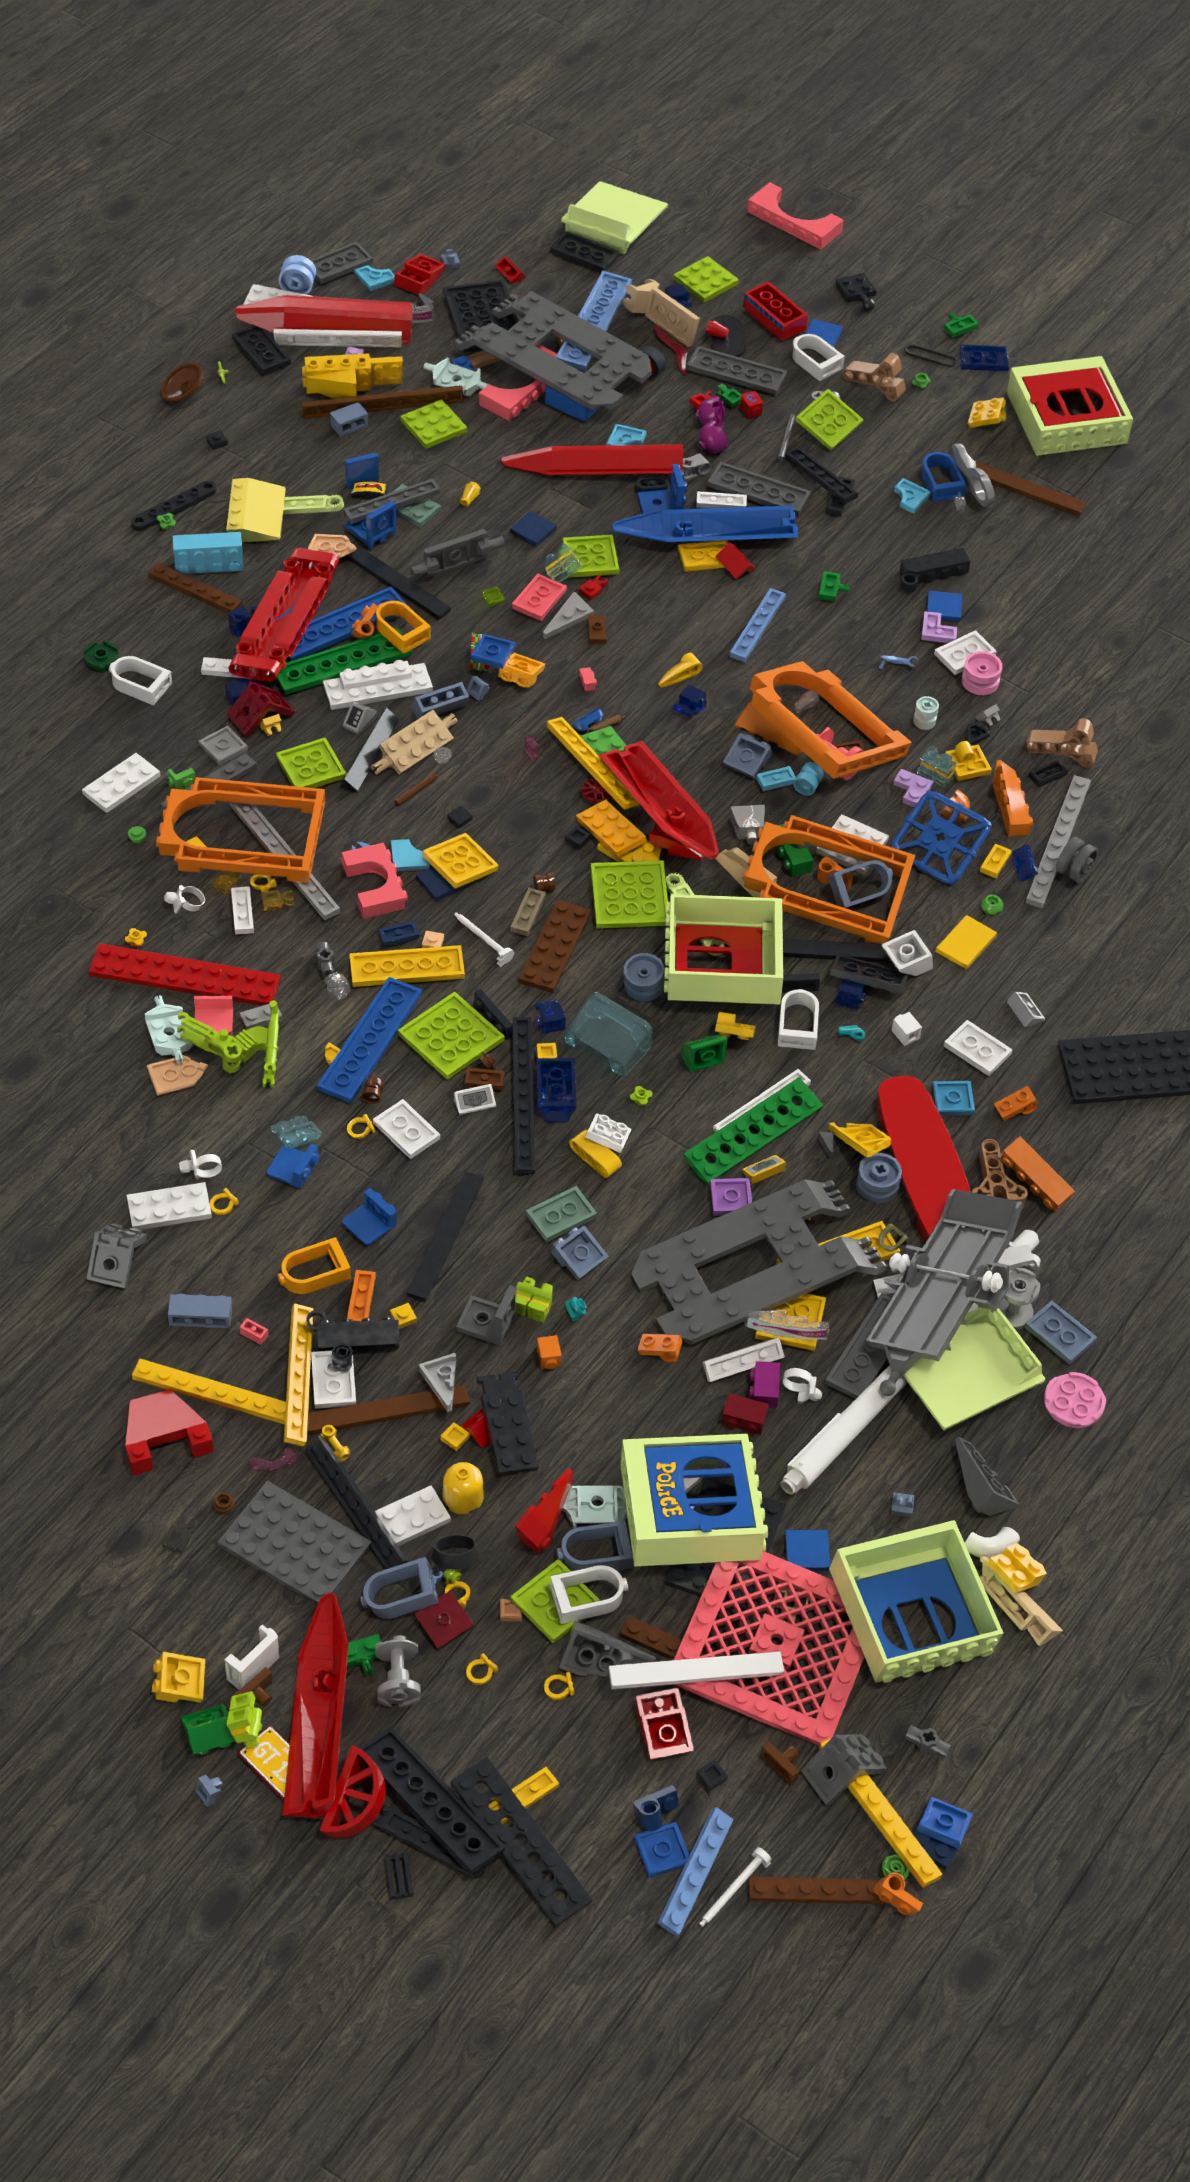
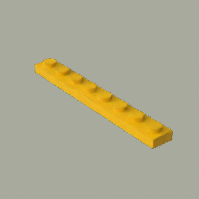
M563 717L547 721L546 727L624 810L639 806V802L613 771Z
M294 1304L291 1308L284 1442L304 1446L307 1439L312 1331L307 1327L306 1318L313 1311V1308ZM313 1317L310 1319L311 1325L313 1324Z
M139 1359L132 1374L133 1380L167 1390L171 1389L173 1392L285 1425V1401L143 1359Z
M830 1739L820 1743L819 1749H821ZM859 1775L848 1786L849 1790L922 1888L941 1879L943 1875L869 1775Z

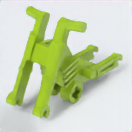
M273 1000L269 1003L271 1015L268 1028L256 1026L248 1030L243 1029L235 1037L228 1035L226 1029L221 1030V1033L215 1031L206 1024L190 1017L186 1012L178 1014V1019L181 1020V1025L177 1027V1032H181L180 1038L206 1051L219 1055L223 1060V1069L226 1072H237L240 1069L241 1061L245 1063L257 1051L265 1050L266 1058L264 1057L265 1065L262 1085L266 1087V1083L270 1082V1087H274L279 1031V1011L276 1001Z

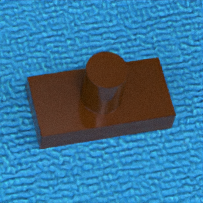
M265 1667L233 1696L252 1691L255 1700L262 1707H266L272 1700V1697L265 1691L273 1683L272 1672Z
M767 1741L761 1748L760 1757L790 1786L798 1781L799 1770L791 1763L799 1756L797 1749L790 1745L780 1753Z

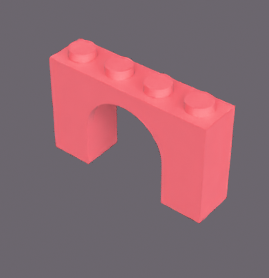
M384 843L342 852V866L347 877L364 873H375L381 875L387 881L378 889L358 893V907L363 919L405 909V901H408L407 893L401 888V878L396 875V865L391 862L390 850H386Z

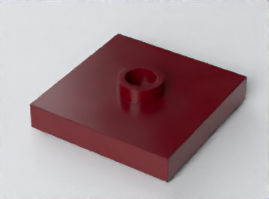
M451 1590L438 1598V1604L423 1608L414 1614L438 1650L475 1627Z

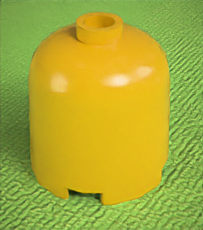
M467 1462L453 1464L447 1469L443 1477V1502L449 1507L451 1512L467 1515L469 1511L479 1508L483 1502L484 1494L483 1477L480 1470L475 1465Z

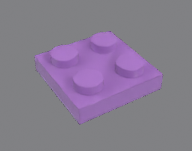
M749 1178L710 1180L713 1216L725 1215L752 1203Z

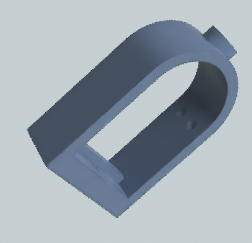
M871 860L827 876L837 906L846 908L885 894L891 886L893 872L884 863ZM864 866H871L877 869L882 879L880 889L872 895L850 902L841 874Z
M625 1521L574 1528L564 1536L562 1547L556 1548L557 1559L562 1560V1563L571 1572L601 1565L611 1567L616 1571L632 1568L633 1556ZM615 1537L619 1556L581 1561L571 1557L567 1549L576 1542Z
M423 1557L377 1572L371 1576L366 1582L363 1596H361L364 1609L370 1607L376 1616L383 1619H391L438 1604L432 1569L427 1559ZM419 1575L422 1593L386 1605L374 1604L375 1595L382 1587Z

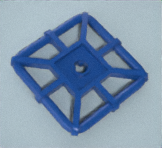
M928 790L921 796L910 815L905 817V822L893 839L890 847L901 851L920 847L927 851L924 859L921 862L914 859L912 866L916 867L919 872L923 871L944 883L954 885L960 879L971 860L977 856V851L988 836L992 825L983 816L964 807V804L956 803L937 792ZM933 799L955 810L948 821L937 815ZM928 800L933 817L927 826H924L915 821V818ZM962 813L977 821L980 825L962 829L954 825V822L959 814ZM910 826L922 831L918 840L899 845ZM982 831L971 849H967L959 844L964 835ZM943 834L945 840L937 841L936 836ZM954 850H957L966 856L953 875L949 858ZM933 855L944 860L948 876L927 866Z

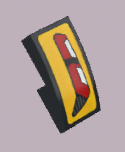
M375 481L354 482L351 494L353 498L369 496L370 499L386 495L389 486L386 483Z

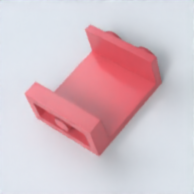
M194 996L195 1019L220 1033L221 1030L226 1029L228 1035L232 1036V996Z

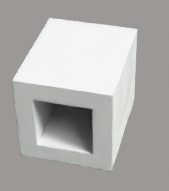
M910 1012L898 1015L893 1020L892 1032L904 1046L920 1039L922 1026Z

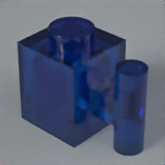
M683 284L665 287V294L685 308L692 307L691 301H688L689 292Z
M253 605L251 612H248L243 606L228 612L229 628L237 637L242 636L258 606Z
M688 685L679 695V704L675 703L673 709L692 718L693 715H697L701 710L705 709L707 705L706 692Z
M843 979L838 990L836 1004L857 1010L860 1003H864L866 993L863 991L866 988V984Z
M557 999L535 1003L536 1011L539 1010L538 1016H536L537 1026L541 1027L543 1034L565 1030L566 1017Z

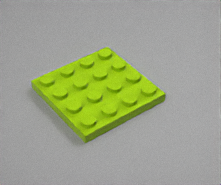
M664 861L591 863L596 928L666 926V915H669V913H666L668 897Z
M453 992L398 1029V1036L447 1080L482 1057V1051L488 1053L505 1041V1036L456 992Z

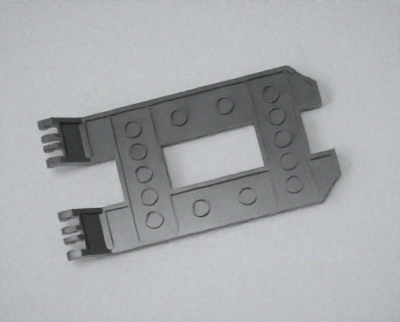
M533 291L520 296L511 294L508 300L505 299L499 304V308L495 307L492 310V314L499 319L513 313L523 317L508 331L493 322L480 328L473 325L469 329L470 332L466 331L460 336V340L456 339L453 342V346L460 351L476 345L589 409H597L599 406H606V409L614 408L623 400V395L613 390L628 376L643 383L651 376L652 371L647 354ZM553 334L597 358L599 361L588 371L582 373L539 349L537 346Z
M804 1179L641 1251L631 1275L640 1293L659 1285L673 1311L656 1318L663 1334L680 1335L685 1343L694 1344L744 1322L749 1317L753 1318L853 1272L877 1275L887 1269V1265L884 1261L878 1262L881 1256L877 1253L875 1247H870L872 1241L869 1237L858 1240L840 1236L820 1246L817 1244L804 1220L818 1214L842 1217L849 1214L851 1208L848 1204H843L845 1199L841 1196L839 1190H834L836 1184L833 1180L821 1183ZM763 1238H767L781 1263L712 1294L709 1292L696 1268Z

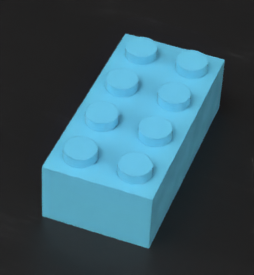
M241 532L173 536L176 571L183 574L243 571Z

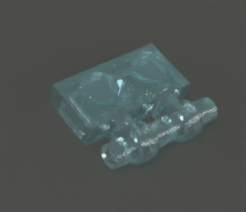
M305 1115L292 1117L291 1120L286 1122L282 1120L277 1122L276 1125L271 1126L273 1133L279 1132L278 1138L288 1149L321 1139L322 1132L312 1121L308 1122V1118Z

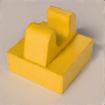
M277 714L262 719L260 722L261 729L268 736L272 735L271 728H275L277 733L281 731L280 716Z

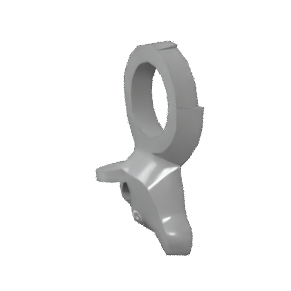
M961 443L953 444L952 448L956 464L966 485L983 507L993 504L995 494L988 475L982 469L976 468L975 461L967 454L965 447Z

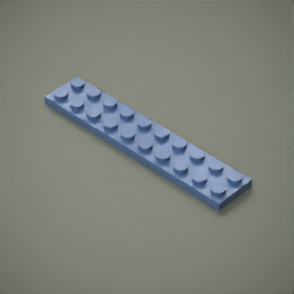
M602 271L578 317L606 332L622 303V299L627 294L625 286L631 285L632 279ZM564 341L556 358L577 370L586 371L593 356Z

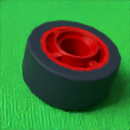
M653 346L643 348L641 351L648 355L652 370L651 376L648 378H656L666 369L665 358Z

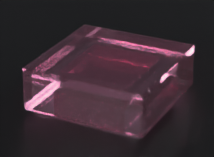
M529 735L525 737V751L534 761L539 757V746L533 737Z

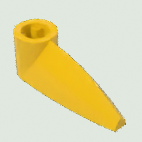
M687 653L682 657L680 663L672 667L661 678L658 684L662 688L681 682L700 673L703 666L694 654Z

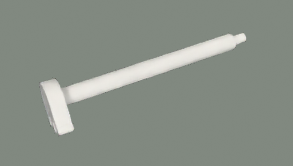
M455 913V916L462 924L498 952L500 956L497 957V964L500 967L511 961L514 956L513 950L502 948L463 915Z
M757 1847L751 1854L755 1859L702 1917L703 1920L699 1923L701 1927L710 1922L761 1863L765 1868L770 1865L771 1858L762 1848Z

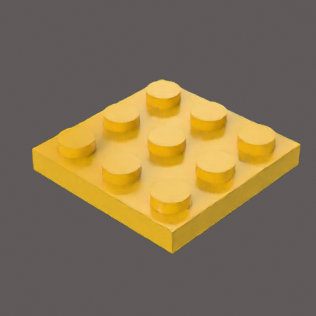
M466 833L425 849L422 853V856L455 889L496 872L499 867Z
M804 1294L760 1314L759 1320L785 1327L820 1329L826 1298ZM758 1330L755 1339L764 1341L779 1338L783 1345L815 1351L817 1339L783 1337Z

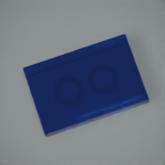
M960 344L961 369L1009 370L1007 346Z

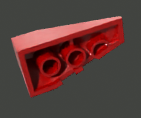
M569 1468L553 1483L551 1492L549 1494L544 1492L540 1497L539 1504L536 1507L532 1505L515 1525L519 1540L538 1554L543 1550H547L552 1543L554 1532L574 1479L572 1470Z

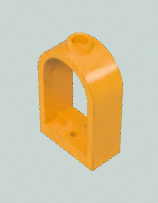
M387 601L378 606L376 611L378 631L403 654L431 639V626L406 604L399 601ZM388 616H399L415 629L401 636L383 619Z
M335 1237L288 1254L282 1262V1273L277 1274L280 1285H284L289 1291L296 1294H308L351 1279V1268ZM326 1255H330L336 1268L335 1270L304 1280L295 1279L288 1274V1271L294 1266Z

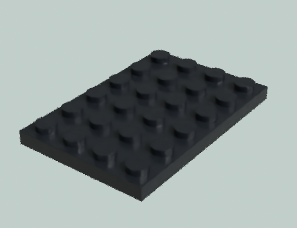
M504 279L443 287V295L459 340L460 336L466 331L470 332L469 329L473 325L480 328L493 322L508 331L519 322L515 313L501 319L492 314V310L495 307L499 308L500 303L505 299L508 300L509 293ZM474 345L464 349L463 352H473L483 349Z
M707 1477L699 1498L736 1496L734 1486ZM762 1496L760 1508H764L765 1511L763 1525H767L768 1537L765 1538L766 1551L764 1552L769 1553L786 1509V1504ZM736 1504L695 1506L694 1511L707 1516H719L730 1512ZM716 1562L672 1564L666 1577L665 1585L701 1597ZM748 1571L740 1574L743 1581L752 1579ZM733 1577L730 1586L737 1584L735 1577ZM754 1584L746 1587L749 1594L753 1593L755 1589ZM741 1589L732 1591L735 1599L744 1596ZM727 1594L724 1598L723 1603L730 1601ZM747 1602L738 1604L742 1612L746 1611L748 1607Z

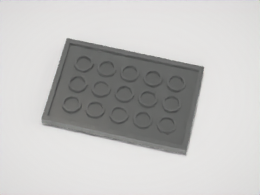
M266 1481L219 1539L218 1547L318 1605L323 1595L327 1593L334 1594L369 1550L371 1541L273 1483Z

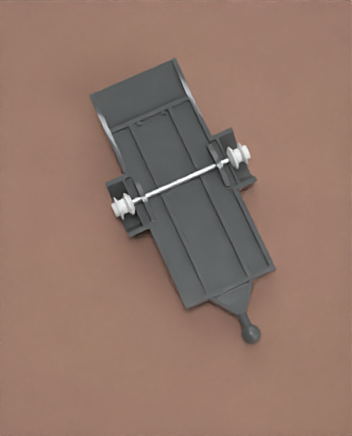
M952 1189L948 1195L942 1217L924 1247L907 1245L905 1248L906 1254L901 1256L900 1253H895L890 1258L889 1265L891 1270L895 1273L899 1271L901 1275L897 1282L885 1280L884 1283L897 1291L866 1339L868 1346L886 1351L892 1374L889 1379L884 1380L880 1384V1392L883 1395H893L896 1391L895 1383L898 1378H901L920 1358L939 1361L945 1350L951 1351L950 1342L961 1324L966 1325L965 1316L973 1303L981 1308L997 1310L1010 1287L1009 1265L998 1263L1014 1235L1023 1202Z

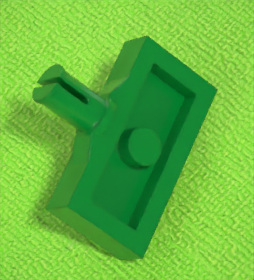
M950 312L948 317L952 321L944 325V330L954 338L977 329L979 323L970 314L964 317H957L953 312Z
M824 571L819 599L835 602L838 592H849L850 585L840 584L839 573Z
M378 1634L348 1643L347 1667L362 1665L366 1676H368V1671L370 1675L373 1673L370 1662L377 1659L375 1645L381 1642Z

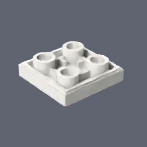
M596 1113L585 1137L621 1153L631 1129L624 1123H617L606 1115Z

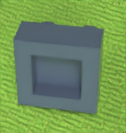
M448 249L446 254L441 255L442 263L446 264L445 269L460 268L457 253H453V249Z
M472 676L466 691L477 700H483L484 695L488 694L490 687L477 676Z
M894 1492L891 1515L912 1518L914 1495Z
M207 1775L198 1778L195 1791L206 1807L215 1803L217 1794L221 1792L219 1787L223 1786V1783L219 1777L209 1779Z

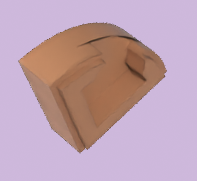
M500 1599V1621H522L519 1608L507 1599Z

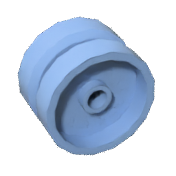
M289 256L284 260L278 278L281 289L307 295L312 289L316 268L313 262L304 256Z

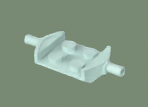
M450 358L444 359L437 363V365L425 362L423 367L426 370L432 371L434 385L440 387L462 385L463 395L471 396L479 388L484 389L489 385L481 381L479 368L475 372L451 364Z
M156 996L154 1000L157 1006L145 1013V1022L155 1050L160 1055L172 1054V1056H175L178 1064L180 1062L183 1063L182 1052L189 1051L193 1046L189 1041L181 1039V1032H177V1027L181 1025L178 1014L183 1012V1008L165 1005L162 996H159V998ZM166 1032H172L173 1035H170V1036H169V1035H167V1034H165V1033H166Z
M572 1486L562 1511L565 1512L573 1528H576L577 1524L625 1521L627 1511L624 1489L622 1486ZM601 1500L603 1504L595 1506L592 1504V1501Z

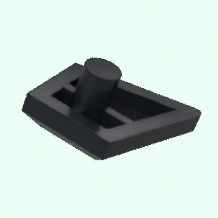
M985 722L972 723L967 726V742L970 745L990 736Z

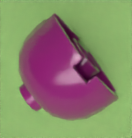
M720 397L705 399L699 406L697 419L700 420L703 426L713 420L716 422L714 424L716 428H723L724 423L721 422L722 418H725V410L722 400H718Z
M713 420L706 423L700 429V442L698 444L703 451L706 450L709 453L718 454L727 449L729 445H726L728 439L720 427L716 428L714 426L716 422Z

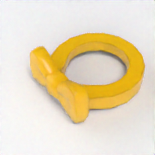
M255 874L250 878L251 887L261 890L263 895H266L269 889L277 886L275 878L271 879L270 875ZM259 878H266L268 880L266 885H255L254 882Z
M364 1114L363 1117L352 1119L347 1125L348 1134L354 1139H362L370 1131L372 1133L376 1132L367 1114ZM356 1123L368 1124L362 1134H354L352 1132L353 1125Z
M227 1188L223 1189L224 1193L215 1195L210 1201V1209L216 1215H226L232 1211L234 1205L237 1206L239 1204L238 1199ZM222 1198L230 1199L229 1206L226 1209L219 1210L214 1207L216 1200Z
M456 1581L454 1584L452 1582L449 1583L445 1588V1593L456 1587L465 1590V1596L458 1600L462 1608L465 1609L466 1601L470 1597L469 1586L461 1581Z
M482 1653L480 1659L472 1661L467 1666V1678L475 1685H483L489 1682L492 1673H496L498 1668ZM486 1664L489 1667L486 1677L475 1679L471 1675V1669L476 1665Z
M567 1672L566 1676H550L544 1684L546 1696L553 1700L564 1699L569 1694L573 1696L574 1688L570 1672ZM554 1680H560L567 1683L568 1688L560 1694H554L550 1692L549 1684Z

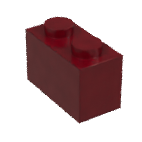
M729 1394L722 1416V1425L732 1429L744 1430L750 1434L761 1435L767 1418L769 1404Z

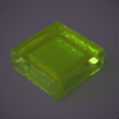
M498 586L482 591V596L488 606L504 602V596Z

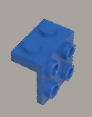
M310 1144L306 1152L287 1145L282 1146L268 1168L267 1175L301 1189L305 1181L310 1177L313 1168L319 1162L318 1146Z
M369 1188L364 1192V1204L342 1220V1224L365 1246H369L397 1226V1211L393 1205L386 1203L378 1192L375 1193Z

